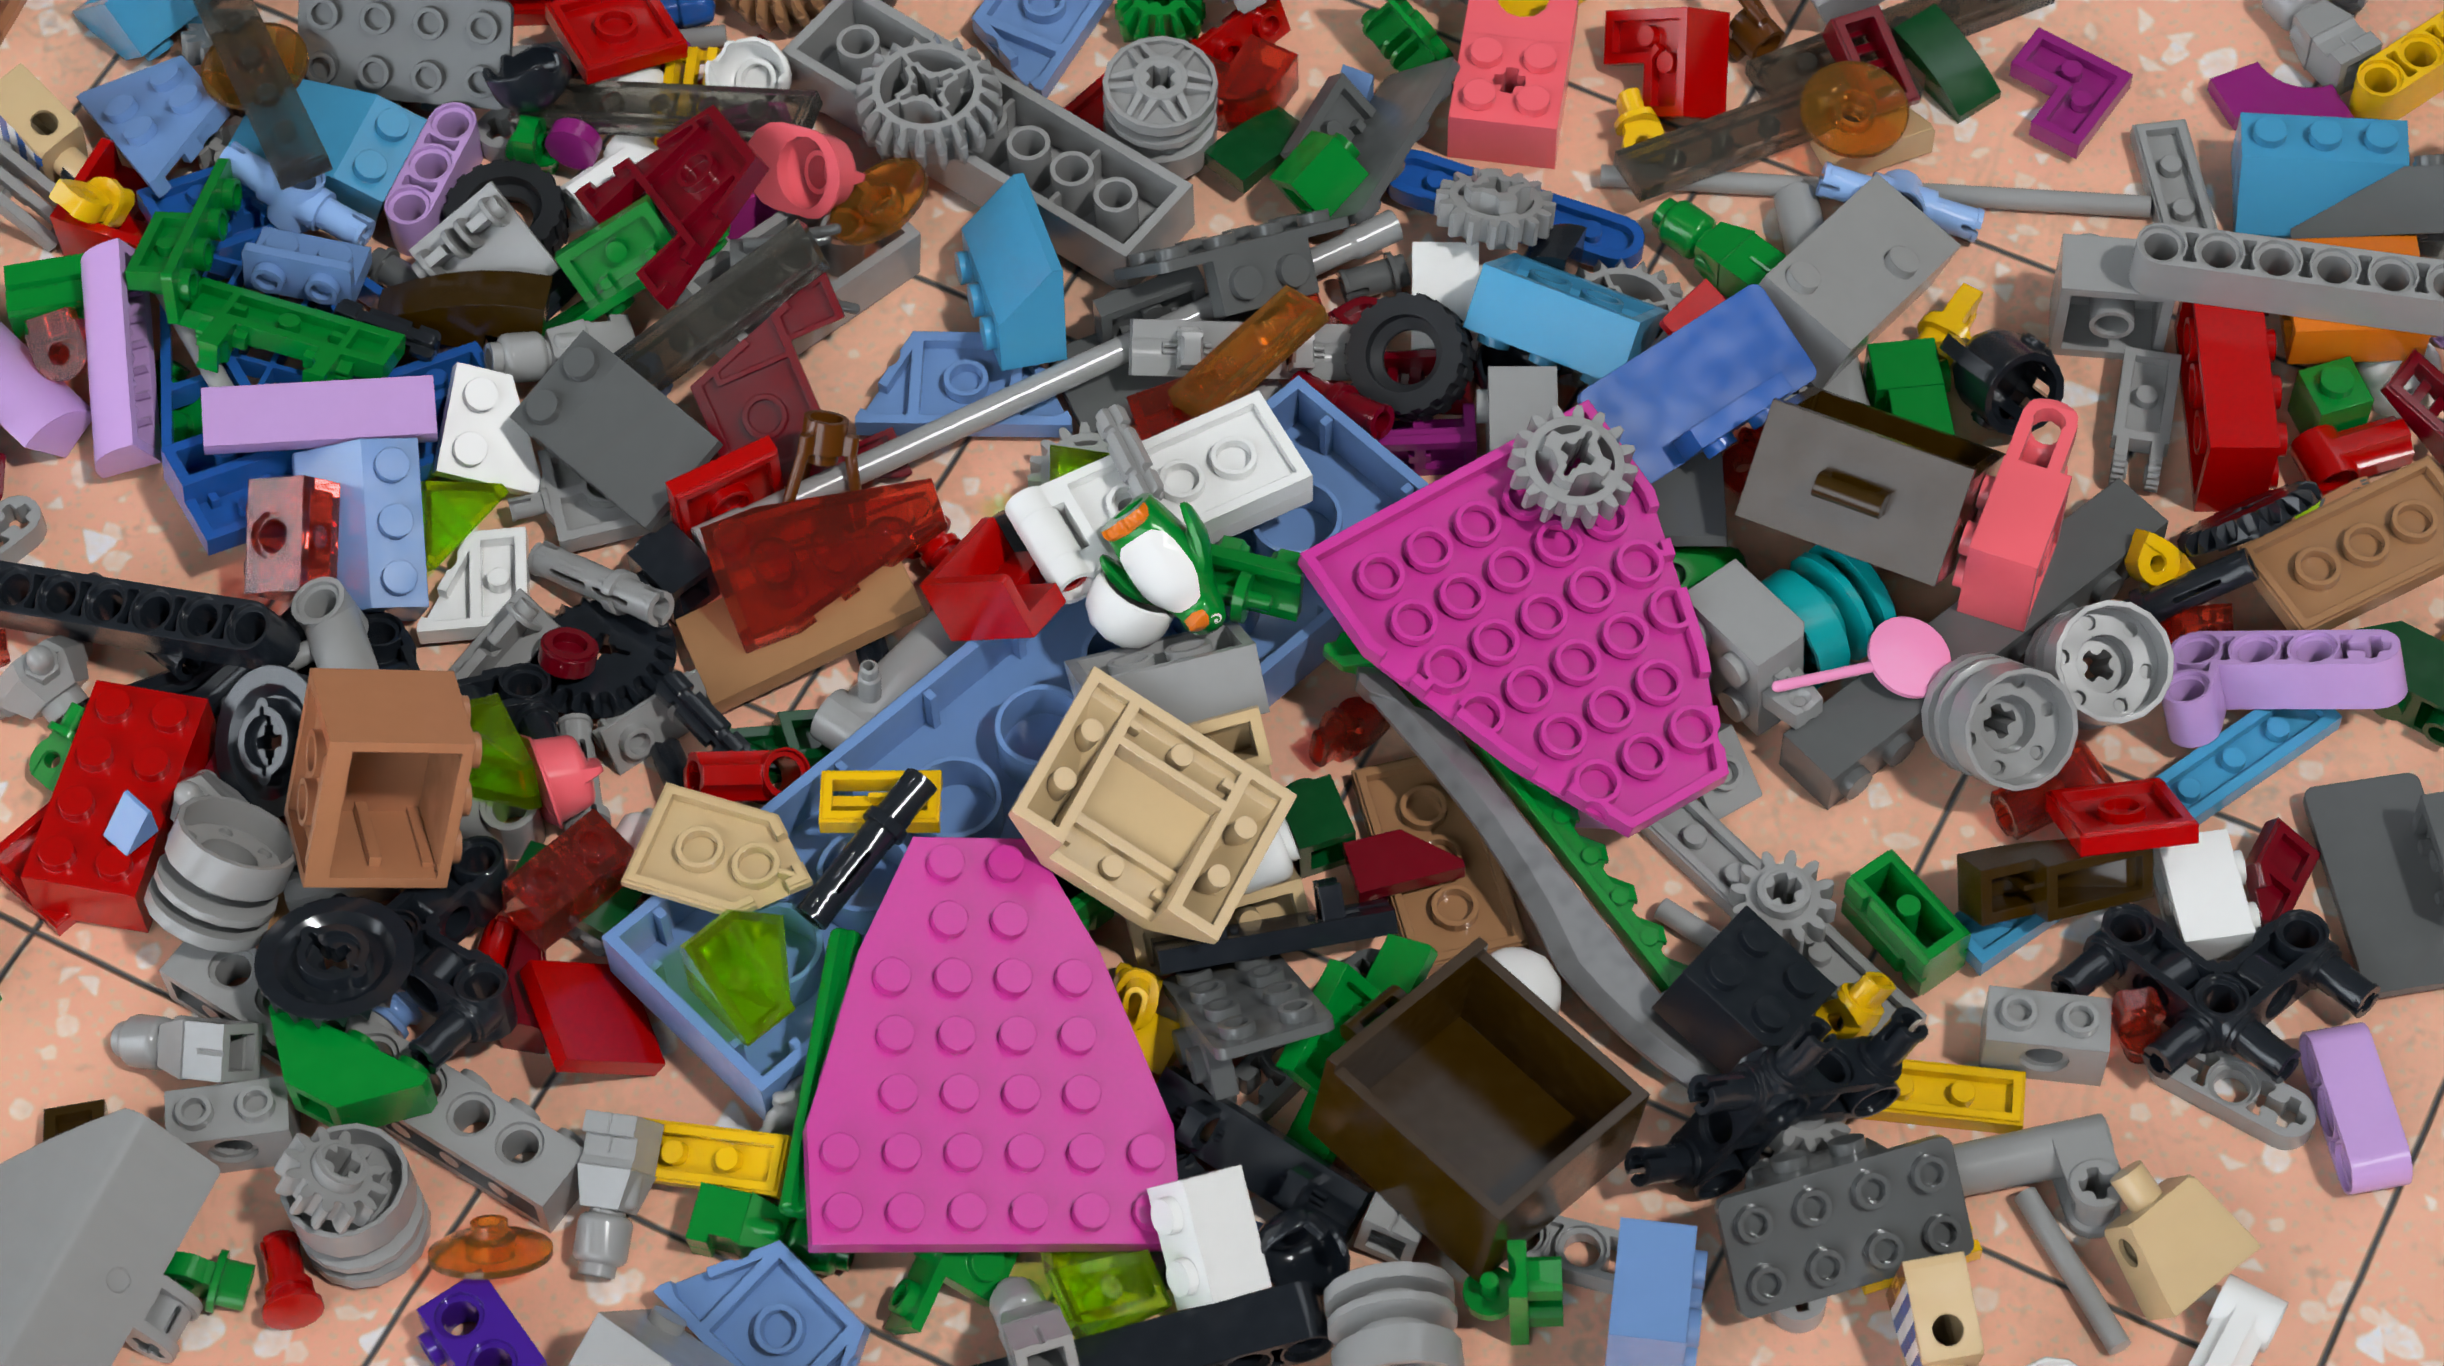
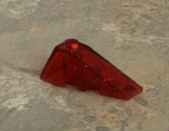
M932 478L753 507L703 526L700 530L714 576L744 650L746 653H750L802 633L817 622L814 615L840 596L845 601L861 590L858 583L882 566L894 567L949 527Z

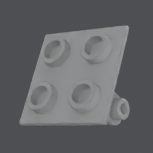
M492 181L408 250L416 260L411 267L419 278L444 273L479 270L519 271L552 276L561 268Z

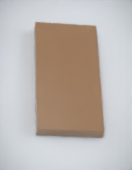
M2428 455L2290 521L2268 534L2236 547L2235 552L2242 548H2247L2259 574V580L2252 582V584L2287 630H2331L2444 575V473L2431 456Z
M882 521L676 619L675 622L705 686L710 702L722 714L928 615Z
M1418 756L1352 770L1351 781L1368 836L1401 829L1464 861L1466 867L1464 878L1387 896L1390 906L1396 912L1399 936L1429 944L1438 952L1437 958L1427 977L1435 973L1479 937L1489 944L1487 948L1489 954L1505 947L1529 949V941L1507 876L1478 831Z

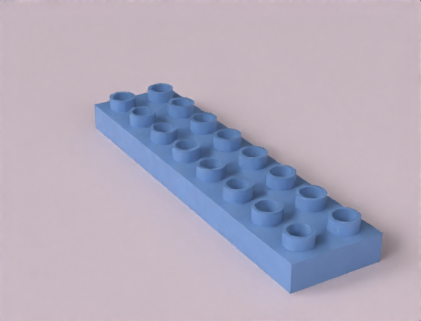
M1298 375L1266 402L1313 475V501L1233 537L1245 540L1246 544L1251 547L1250 553L1271 557L1273 552L1281 548L1301 553L1429 485V483ZM1306 576L1304 577L1301 613L1296 622L1249 611L1246 621L1243 624L1238 623L1256 643L1269 707L1326 660L1323 657L1324 644L1336 641L1339 634L1344 632V629ZM1086 598L1076 603L1064 604L1034 638L968 641L761 808V810L779 815L788 832L789 839L801 862L804 863L814 886L834 858L839 855L855 835V833H820L818 822L822 771L906 770L907 768L942 771L941 833H908V836L901 845L894 844L826 930H820L810 924L795 909L813 887L810 886L736 919L653 895L602 936L610 971L763 1120H765L767 1112L773 1107L772 1095L775 1092L785 1090L795 1077L804 1074L830 932L835 928L854 930L861 934L863 942L912 838L1024 839L1008 816V813L1074 700L1064 661L1121 647L1106 640L1091 625L1085 606ZM1225 605L1226 618H1225L1224 622L1231 621V620H1230V607H1231V606ZM1174 616L1162 637L1187 632L1188 630ZM889 791L833 792V796H868L870 792Z

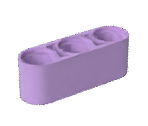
M450 102L442 104L430 114L386 197L384 209L394 246L400 253L406 256H412L408 250L445 220L443 206L447 203L446 195L450 187L454 188L457 184L456 180L461 175L468 174L472 171L473 167L480 165L483 161L484 156L480 143L481 136L475 112L470 106L463 103Z
M2359 1022L2302 1032L2299 1039L2302 1068L2339 1182L2344 1192L2352 1195L2409 1185L2413 1177L2411 1153L2367 1025Z

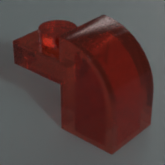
M1252 34L1230 64L1206 54L1215 66L1218 80V106L1216 110L1218 131L1229 132L1248 119L1267 110L1278 107L1284 109L1299 88L1298 54Z

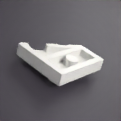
M460 362L453 365L432 475L521 496L541 492V476L530 436L509 417L520 405L512 375Z
M526 526L469 531L457 551L458 557L455 565L446 571L437 587L439 597L428 617L421 616L417 623V634L420 644L474 640L519 588L530 596V572L527 563L529 538Z

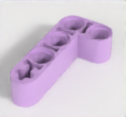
M2379 629L2190 632L2180 636L2171 645L2174 653L2173 680L2162 700V706L2170 740L2174 744L2186 748L2202 747L2214 741L2222 730L2226 710L2388 708L2398 704L2408 693L2400 639L2392 632Z

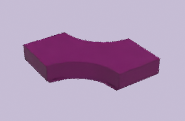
M2258 62L2210 78L2207 88L2208 93L2235 131L2237 130L2241 112L2354 118L2332 84L2314 88L2290 85L2270 75Z

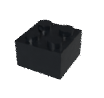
M1746 905L1679 975L1654 1004L1652 1009L1722 1073H1729L1743 1057L1762 1047L1778 1046L1786 1043L1800 1027L1802 1021L1806 1017L1812 1016L1836 990L1837 986Z

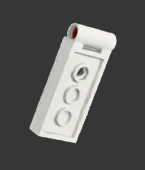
M1259 390L1142 441L1153 463L1151 469L1157 471L1164 484V498L1160 502L1184 524L1180 503L1187 502L1191 504L1206 526L1211 544H1217L1224 535L1233 537L1313 501V475ZM1110 455L1040 486L1025 488L1012 496L1005 506L1007 517L1045 581L1057 584L1066 600L1065 604L1076 603L1086 598L1091 583L1103 570L1099 561L1102 554L1110 556L1121 564L1110 542L1103 537L1101 531L1106 523L1133 499L1128 491L1130 485L1124 483Z

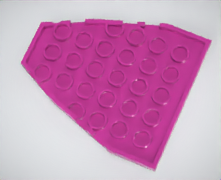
M1589 400L1579 404L1583 407L1584 418L1592 420L1598 414ZM1575 407L1565 411L1564 416H1572ZM1604 421L1603 427L1607 430H1610V428ZM1515 439L1300 553L1298 566L1365 659L1511 771L1627 838L1633 836L1724 784L1728 777L1729 770L1726 752L1718 737V731L1721 727L1718 706H1713L1708 679L1712 672L1708 650L1687 586L1681 587L1673 563L1676 553L1671 538H1665L1657 515L1660 504L1655 489L1639 467L1633 485H1631L1633 489L1625 506L1619 504L1613 519L1608 521L1598 513L1594 527L1587 529L1580 518H1574L1569 530H1565L1561 525V516L1553 514L1547 522L1543 523L1540 521L1542 507L1535 504L1524 509L1521 506L1526 489H1511L1510 481L1515 470L1508 468L1507 462L1512 449H1514L1513 443ZM1576 459L1573 466H1569L1564 475L1568 476L1573 468H1577L1581 459ZM1632 459L1630 464L1637 466Z
M913 837L855 957L834 1026L835 1029L828 1053L822 1066L817 1090L804 1126L803 1153L808 1253L1162 1252L1158 1232L1151 1220V1204L1147 1188L1178 1180L1174 1125L1102 955L1053 872L1041 865L1026 841L1022 838Z

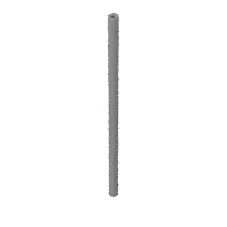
M1601 164L1600 186L1775 196L1778 190L1791 183H1808L1816 189L1819 177ZM1922 183L1925 187L1938 190L1939 197L1975 208L2149 218L2151 212V196ZM1823 196L1818 197L1819 199H1830ZM1904 196V197H1906L1911 203L1913 202V200H1912L1911 198H1909V197H1907V196Z

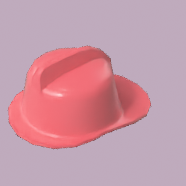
M769 122L758 128L749 140L748 144L769 168L754 190V193L762 203L775 210L807 219H821L829 214L833 208L848 200L855 184L865 181L866 174L856 170L854 157L848 145L836 136L823 134L817 130L787 122Z
M520 734L514 737L515 758L521 778L524 783H527L535 791L542 816L548 823L562 829L563 822L592 806L596 798L593 779L604 771L599 759L586 758L577 740L572 736L563 735L532 739Z

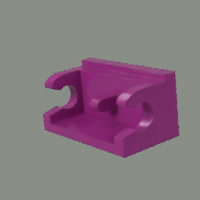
M1463 403L1462 418L1431 419L1428 421L1414 420V422L1394 421L1390 432L1383 439L1376 438V440L1419 476L1448 475L1477 459L1474 403Z

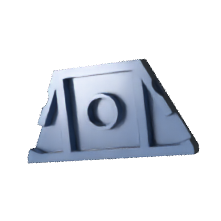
M984 0L972 17L973 32L1018 82L1047 98L1113 0Z
M182 55L89 89L76 96L89 116L105 135L114 141L115 147L158 198L164 196L172 187L165 176L179 159L182 158L184 162L192 163L204 148L206 140L216 133L231 115L218 95Z
M913 331L900 350L899 360L892 366H889L879 380V391L866 410L860 408L855 415L856 435H874L893 427L897 436H901L1045 369L1039 365L1001 371L994 350L985 351L980 332ZM1054 396L967 437L1059 438V429L1065 427L1073 435L1072 417L1068 410H1063L1057 397Z
M780 1240L752 1250L747 1257L739 1260L728 1259L706 1268V1272L674 1283L669 1281L661 1284L653 1291L674 1313L686 1321L687 1327L706 1346L735 1366H859L871 1330Z

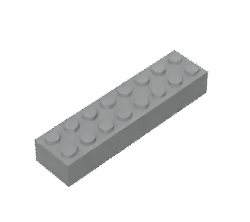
M832 0L782 50V53L790 63L792 72V83L788 92L863 136V132L860 131V126L856 122L854 94L856 85L861 84L862 68L872 67L875 53L890 56L889 50L891 49L892 42L905 48L910 46L913 35L920 43H930L935 34L938 36L941 44L947 45L950 41L881 0ZM993 67L995 75L998 76V81L1002 85V98L1000 99L1003 102V115L1001 116V121L997 122L998 130L995 138L986 139L983 154L969 151L966 165L956 159L948 161L945 172L936 163L928 164L923 173L979 207H982L1013 174L1024 173L1057 254L1115 289L1128 288L1141 283L1147 276L1115 281L1113 270L1129 266L1127 255L1156 248L1163 249L1175 246V243H1178L1195 225L1193 184ZM915 162L909 163V165L919 170Z

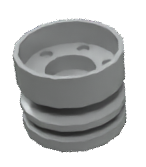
M1167 36L1140 38L1120 48L1108 62L1103 77V132L1183 179L1199 172L1205 166L1204 152L1217 141L1218 118L1216 110L1218 106V80L1214 64L1203 50L1183 39Z
M2104 600L2050 617L2034 632L2025 651L2024 665L2051 673L2065 685L2077 707L2078 729L2093 730L2145 717L2161 703L2173 680L2174 653L2167 632L2152 613L2132 602ZM2090 657L2093 662L2090 664L2089 670L2095 677L2087 679L2084 674L2088 669V665L2082 659Z
M1985 651L1961 655L1942 667L1928 686L1921 709L1923 735L1932 753L1949 768L1974 776L1976 779L1990 785L2011 791L2037 788L2055 777L2071 757L2078 735L2077 707L2065 685L2051 673Z
M216 795L193 797L179 808L164 849L166 853L160 856L155 873L147 887L144 898L149 915L165 931L186 943L209 951L226 953L251 950L260 944L266 934L269 921L273 918L276 911L277 895L284 891L296 863L288 827L280 819L262 808L236 798Z
M353 1123L331 1126L326 1129L331 1140H337L342 1132L347 1131L351 1135L350 1144L358 1149L362 1146H371L373 1148L371 1155L367 1159L369 1165L376 1164L386 1167L387 1172L379 1183L388 1189V1194L377 1211H375L368 1224L360 1227L351 1222L346 1232L339 1234L333 1227L331 1220H326L318 1230H315L311 1226L312 1216L304 1211L298 1215H291L289 1209L295 1201L293 1195H280V1200L314 1269L331 1283L354 1289L381 1286L403 1275L422 1256L431 1235V1212L398 1141L382 1129L368 1125Z
M1411 1261L1375 1263L1353 1269L1335 1278L1324 1290L1325 1316L1328 1318L1327 1334L1328 1339L1335 1345L1331 1351V1366H1465L1461 1338L1453 1331L1458 1324L1457 1307L1454 1305L1455 1289L1453 1278L1443 1268L1428 1263Z

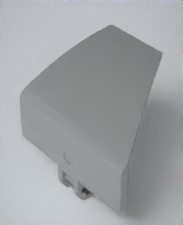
M127 1108L66 1131L1 1163L0 1366H111L125 1341L137 1352L148 1358L162 1363H172L180 1351L177 1342L189 1321L198 1319L203 1310V1304L195 1295L167 1277L164 1272L218 1179L220 1168L150 1118Z

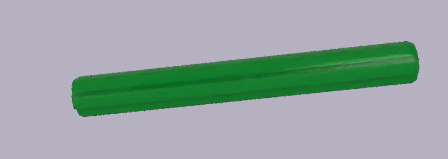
M835 928L830 932L779 1204L780 1213L787 1217L807 1219L803 1130L817 1090L820 1073L834 1033V1026L852 966L862 944L863 938L861 934L854 930Z

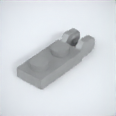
M2125 346L2110 448L2114 450L2108 485L2118 478L2122 481L2126 479L2128 469L2127 452L2132 451L2149 454L2142 482L2144 484V491L2157 493L2163 457L2167 456L2182 355Z

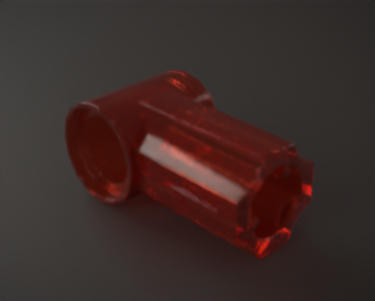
M2078 739L2075 742L2071 757L2055 777L2032 789L2011 791L1999 788L1991 792L1989 803L1993 808L1996 822L2005 835H2010L2019 840L2054 822L2046 812V792L2055 789L2115 782L2086 742Z

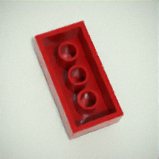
M2182 301L2179 303L2174 331L2177 354L2182 355L2179 378L2194 512H2219L2252 496H2257L2269 489L2277 488L2279 479L2278 457L2286 456L2288 431L2285 422H2277L2276 410H2279L2281 407L2282 382L2280 375H2272L2270 363H2274L2276 357V333L2274 329H2266L2265 317H2268L2269 313Z
M96 680L21 874V880L35 914H37L36 910L44 909L68 913V915H72L75 921L149 933L153 918L149 915L144 898L151 877L155 873L158 860L161 855L166 853L164 849L168 838L167 834L174 823L170 819L174 801V790L177 783L195 775L200 770H204L215 751L217 724L208 699ZM129 790L152 812L159 831L126 857L103 834L123 793Z

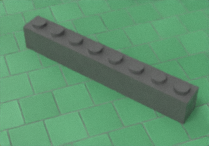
M2118 478L2063 520L2056 549L2024 632L1958 612V601L1929 622L1928 625L1933 627L1946 642L1950 651L1951 661L1961 655L1985 651L2024 664L2025 651L2034 632L2050 617L2096 602L2111 600L2120 591L2124 581L2130 577L2125 567V558L2136 528L2165 538L2169 521L2124 481ZM1873 672L1860 675L1824 702L1823 712L1816 718L1810 719L1797 730L1790 728L1783 734L1779 765L1827 810L1844 797L1848 800L1854 799L1866 789L1876 772L1887 764L1894 767L1901 763L1911 753L1915 742L1924 736L1921 709L1925 698L1912 699L1899 696L1884 687Z

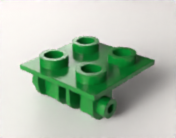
M1385 0L1386 3L1379 10L1377 8L1369 9L1361 18V23L1364 25L1363 34L1376 45L1384 58L1390 60L1392 67L1399 72L1454 56L1429 22L1407 0Z

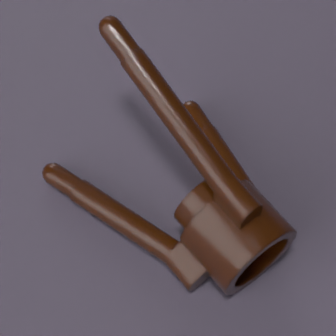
M1738 0L1744 9L1739 11L1730 23V29L1733 33L1732 38H1729L1728 53L1735 61L1741 60L1747 54L1753 62H1762L1771 57L1781 47L1786 34L1770 17L1760 0Z
M811 410L804 413L797 454L779 511V518L781 520L789 519L801 481L809 478L812 465L835 466L838 463V457L844 456L853 528L855 534L866 529L857 458L860 437L848 434L849 419L846 416L825 410Z

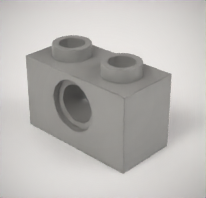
M1989 985L1981 1019L1978 1067L2025 1071L2027 1079L2101 1086L2110 1053L2112 998Z
M283 1076L164 1091L165 1130L220 1168V1173L273 1167L285 1149L288 1148L295 1135L299 1132L301 1133L300 1111L296 1110Z

